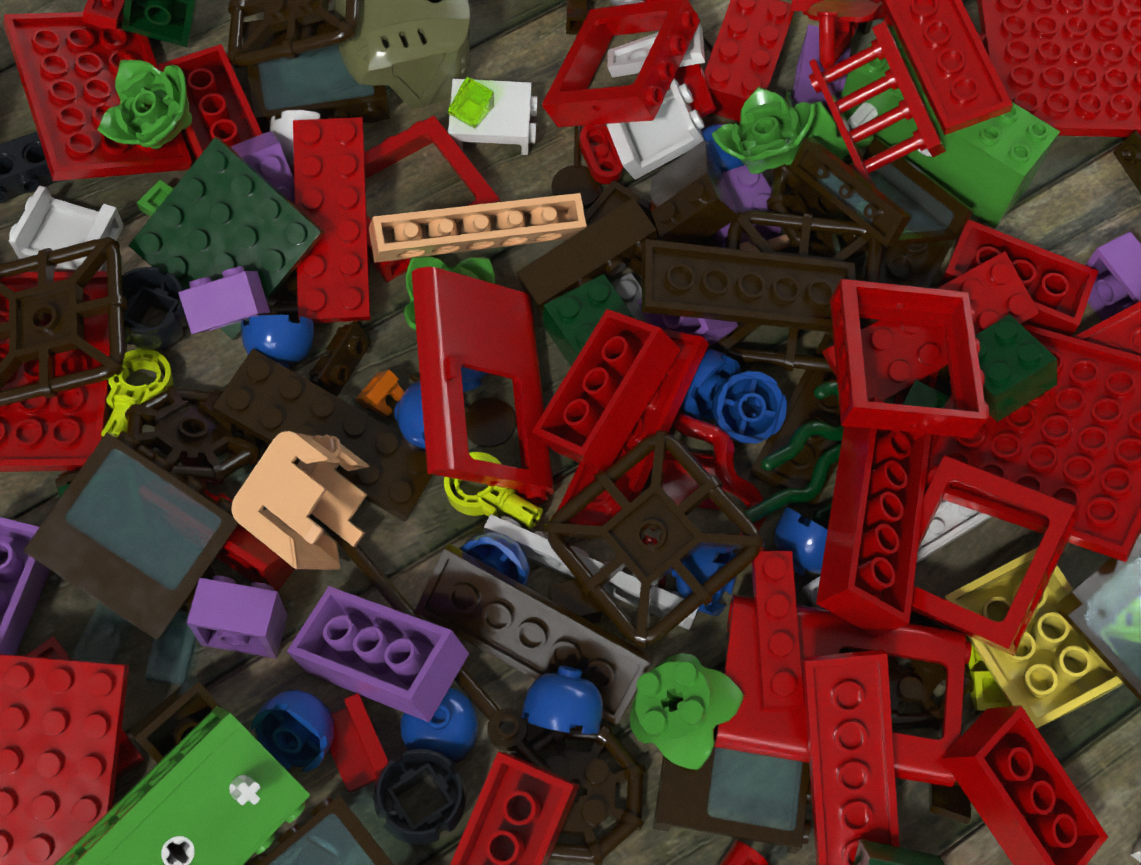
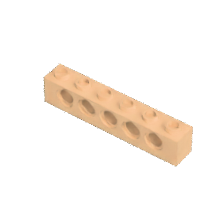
M581 193L374 216L369 226V233L375 263L564 240L571 238L587 226Z

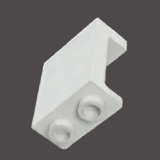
M452 78L448 134L462 152L463 142L519 144L522 146V155H528L529 143L535 144L536 123H530V116H537V96H531V83Z
M673 78L670 85L671 89L667 91L654 121L606 124L622 166L635 180L690 151L704 141L700 130L705 127L704 122L696 109L692 111L690 103L694 101L692 94L685 83L679 85L675 78Z
M39 185L34 195L28 198L25 211L19 222L12 226L9 242L18 258L22 259L37 255L39 250L46 248L56 250L105 237H111L117 241L124 228V224L116 207L103 204L99 212L55 199L50 195L47 187ZM87 256L59 263L54 269L61 272H75Z

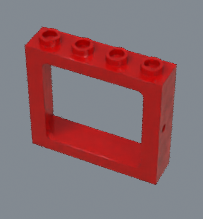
M656 0L590 9L542 103V107L555 125L559 128L654 121L700 23V19L689 0ZM659 30L634 83L627 86L587 89L613 36Z
M434 115L424 121L414 123L409 129L396 136H390L381 144L365 151V173L367 179L433 143L476 198L474 202L466 206L501 202ZM367 215L369 260L384 281L388 283L407 272L412 258L374 263L369 233L371 219Z
M848 279L840 280L830 299L841 426L973 438L981 426L988 420L989 405L984 401V372L980 369L978 359L980 342L978 338H975V310L971 307L969 292ZM859 318L941 327L945 337L954 409L869 402L867 399Z
M944 455L940 464H935L928 475L927 485L929 487L924 495L918 549L952 482H959L1047 517L1050 523L1003 621L995 622L915 586L913 587L911 610L1014 656L1079 519L1078 511L1074 505Z

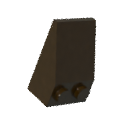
M706 140L651 177V213L660 237L667 242L698 245L739 217L710 144Z
M191 676L129 732L148 754L159 763L216 706H221L203 685Z

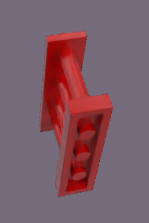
M885 21L872 27L877 39L871 42L872 45L839 62L831 70H823L815 58L809 61L813 73L808 75L811 84L817 94L822 91L853 160V163L848 166L873 186H875V183L871 177V172L919 148L921 151L927 149L933 158L946 152L897 43ZM877 58L879 60L886 58L890 69L885 71V76L839 100L836 99L830 85L831 82ZM890 88L893 90L900 89L904 99L899 101V106L850 130L844 117V112ZM904 118L907 121L912 118L914 119L918 130L912 132V137L866 160L863 159L857 142Z

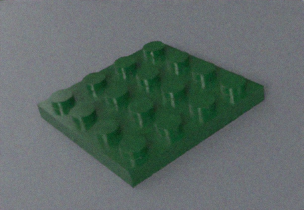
M215 137L128 246L151 267L159 268L165 275L168 272L171 273L184 285L186 290L190 289L189 282L200 278L210 277L211 281L222 279V272L231 268L243 266L244 271H258L268 303L325 232L221 138ZM241 322L220 329L232 340L238 339L241 335Z

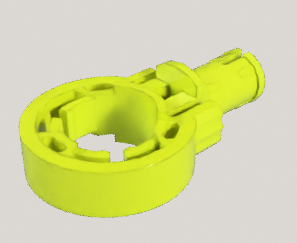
M141 349L125 353L122 365L124 370L119 376L115 374L108 379L111 391L106 399V403L113 411L101 432L102 437L107 432L115 433L118 436L121 431L127 433L128 420L125 417V412L132 404L139 405L164 391L165 386L174 385L170 364L161 353L154 350ZM130 367L133 371L145 369L157 373L155 381L147 386L146 384L133 386L125 382L127 377L130 376L128 369ZM160 368H162L165 371L164 379L162 378Z
M483 452L469 453L473 459L501 464L497 458ZM444 477V488L450 504L463 514L471 516L485 514L488 517L490 515L498 517V514L500 516L507 514L529 529H533L536 526L533 519L537 522L541 519L543 509L516 494L517 490L488 486L482 492L477 493V495H467L460 490V483L463 480ZM452 484L455 485L459 498L453 494Z

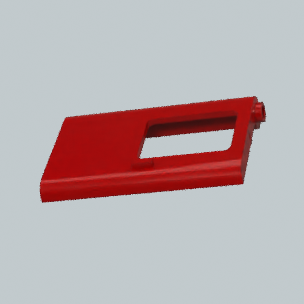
M421 267L413 270L412 285L427 473L487 484L489 486L517 490L518 496L532 504L546 502L548 497L554 494L549 447L532 433L533 428L545 411L532 297L525 292L437 267ZM461 367L512 379L522 468L476 460L470 456Z
M733 594L727 620L729 638L724 674L740 688L744 698L736 715L728 722L718 725L714 747L809 763L805 695L802 709H762L754 597ZM796 604L802 681V657L839 654L842 648L861 651L884 650L887 655L938 663L945 667L946 687L942 738L935 740L892 732L895 778L953 787L956 779L942 760V757L961 737L965 664L969 663L972 648L971 642L966 641L965 634L958 631L909 623L884 635L875 637L826 609Z

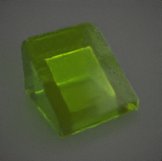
M467 77L448 109V114L476 129L494 107V92Z

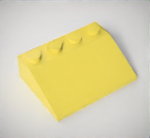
M1038 547L944 596V599L995 622L1003 621ZM1058 565L1050 578L1014 656L968 636L1011 706L1021 705L1037 729L1124 684L1053 607L1073 590ZM1100 631V632H1099L1100 638H1101V639L1107 644V646L1113 651L1112 647L1110 646V644L1108 643V641L1106 640V638L1104 637V635H1103L1102 632Z

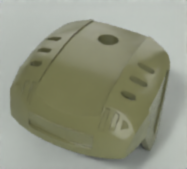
M335 0L334 16L339 20L345 21L346 0ZM360 0L359 21L355 30L357 35L352 41L346 40L338 44L344 65L359 84L371 86L389 85L411 109L451 99L452 78L468 79L470 74V8L468 0ZM419 33H422V42L420 40ZM401 36L405 37L408 47L403 46L400 39ZM383 40H387L389 44L388 48L384 47L382 43Z

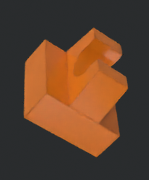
M388 369L376 373L355 400L363 408H370L382 417H387L393 411L386 404L387 395H390L395 401H400L404 391L397 383L399 378Z

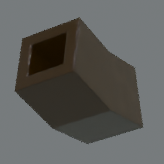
M567 0L566 34L577 35L587 17V0Z

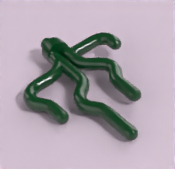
M829 380L815 387L813 393L817 399L822 400L830 395H835L839 401L837 381ZM815 420L802 424L795 430L788 444L761 460V468L769 472L791 460L802 451L811 436L818 435L827 440L842 441L844 426L834 427L828 423ZM841 443L825 451L817 459L811 480L806 487H789L778 491L747 509L744 513L755 523L787 503L803 504L813 500L821 493L830 466L839 461ZM832 502L813 513V522L820 525L829 520Z

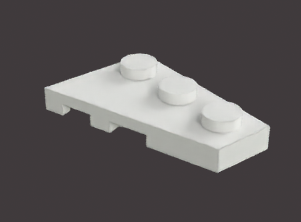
M700 23L679 67L705 63L703 29ZM658 33L608 50L607 67L612 78L638 74Z

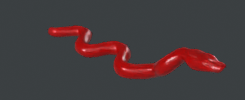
M679 409L672 426L685 436L713 445L715 475L723 483L722 487L730 494L739 498L747 509L763 501L764 499L759 490L736 474L733 464L734 443L729 434L720 427L690 417L686 412ZM766 516L754 523L758 531L764 523Z

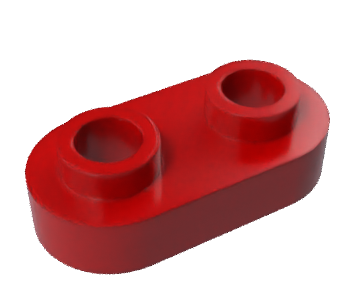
M604 124L586 125L580 132L579 146L591 176L601 184H610L613 180L617 182L623 175L624 167L608 127ZM591 143H599V145L594 146Z

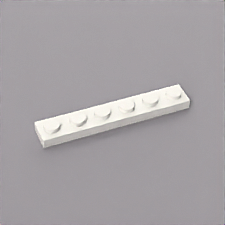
M494 515L489 516L484 526V533L495 532L507 535L521 546L528 560L571 579H576L552 550L547 536L543 535V532L535 531L533 533L523 529L517 521L506 516L501 518ZM570 546L593 575L610 562L603 561L601 563L590 558L589 554L581 548ZM622 569L604 585V588L612 597L639 608L641 583L636 577L624 573ZM658 584L653 586L650 613L662 618L683 601L684 598L680 596L678 591L670 593L659 588ZM698 608L678 626L690 630Z

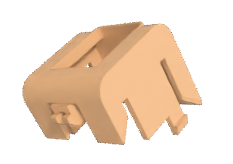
M284 431L273 439L236 494L231 509L233 517L241 526L295 569L340 570L337 542L324 532L322 527L310 519L309 515L313 514L350 545L356 547L365 532L350 522L367 494L336 471V468L340 465L345 470L352 471L367 468L369 465L342 445L336 436L331 437L327 434L325 436H310ZM297 457L300 459L298 465L294 463Z

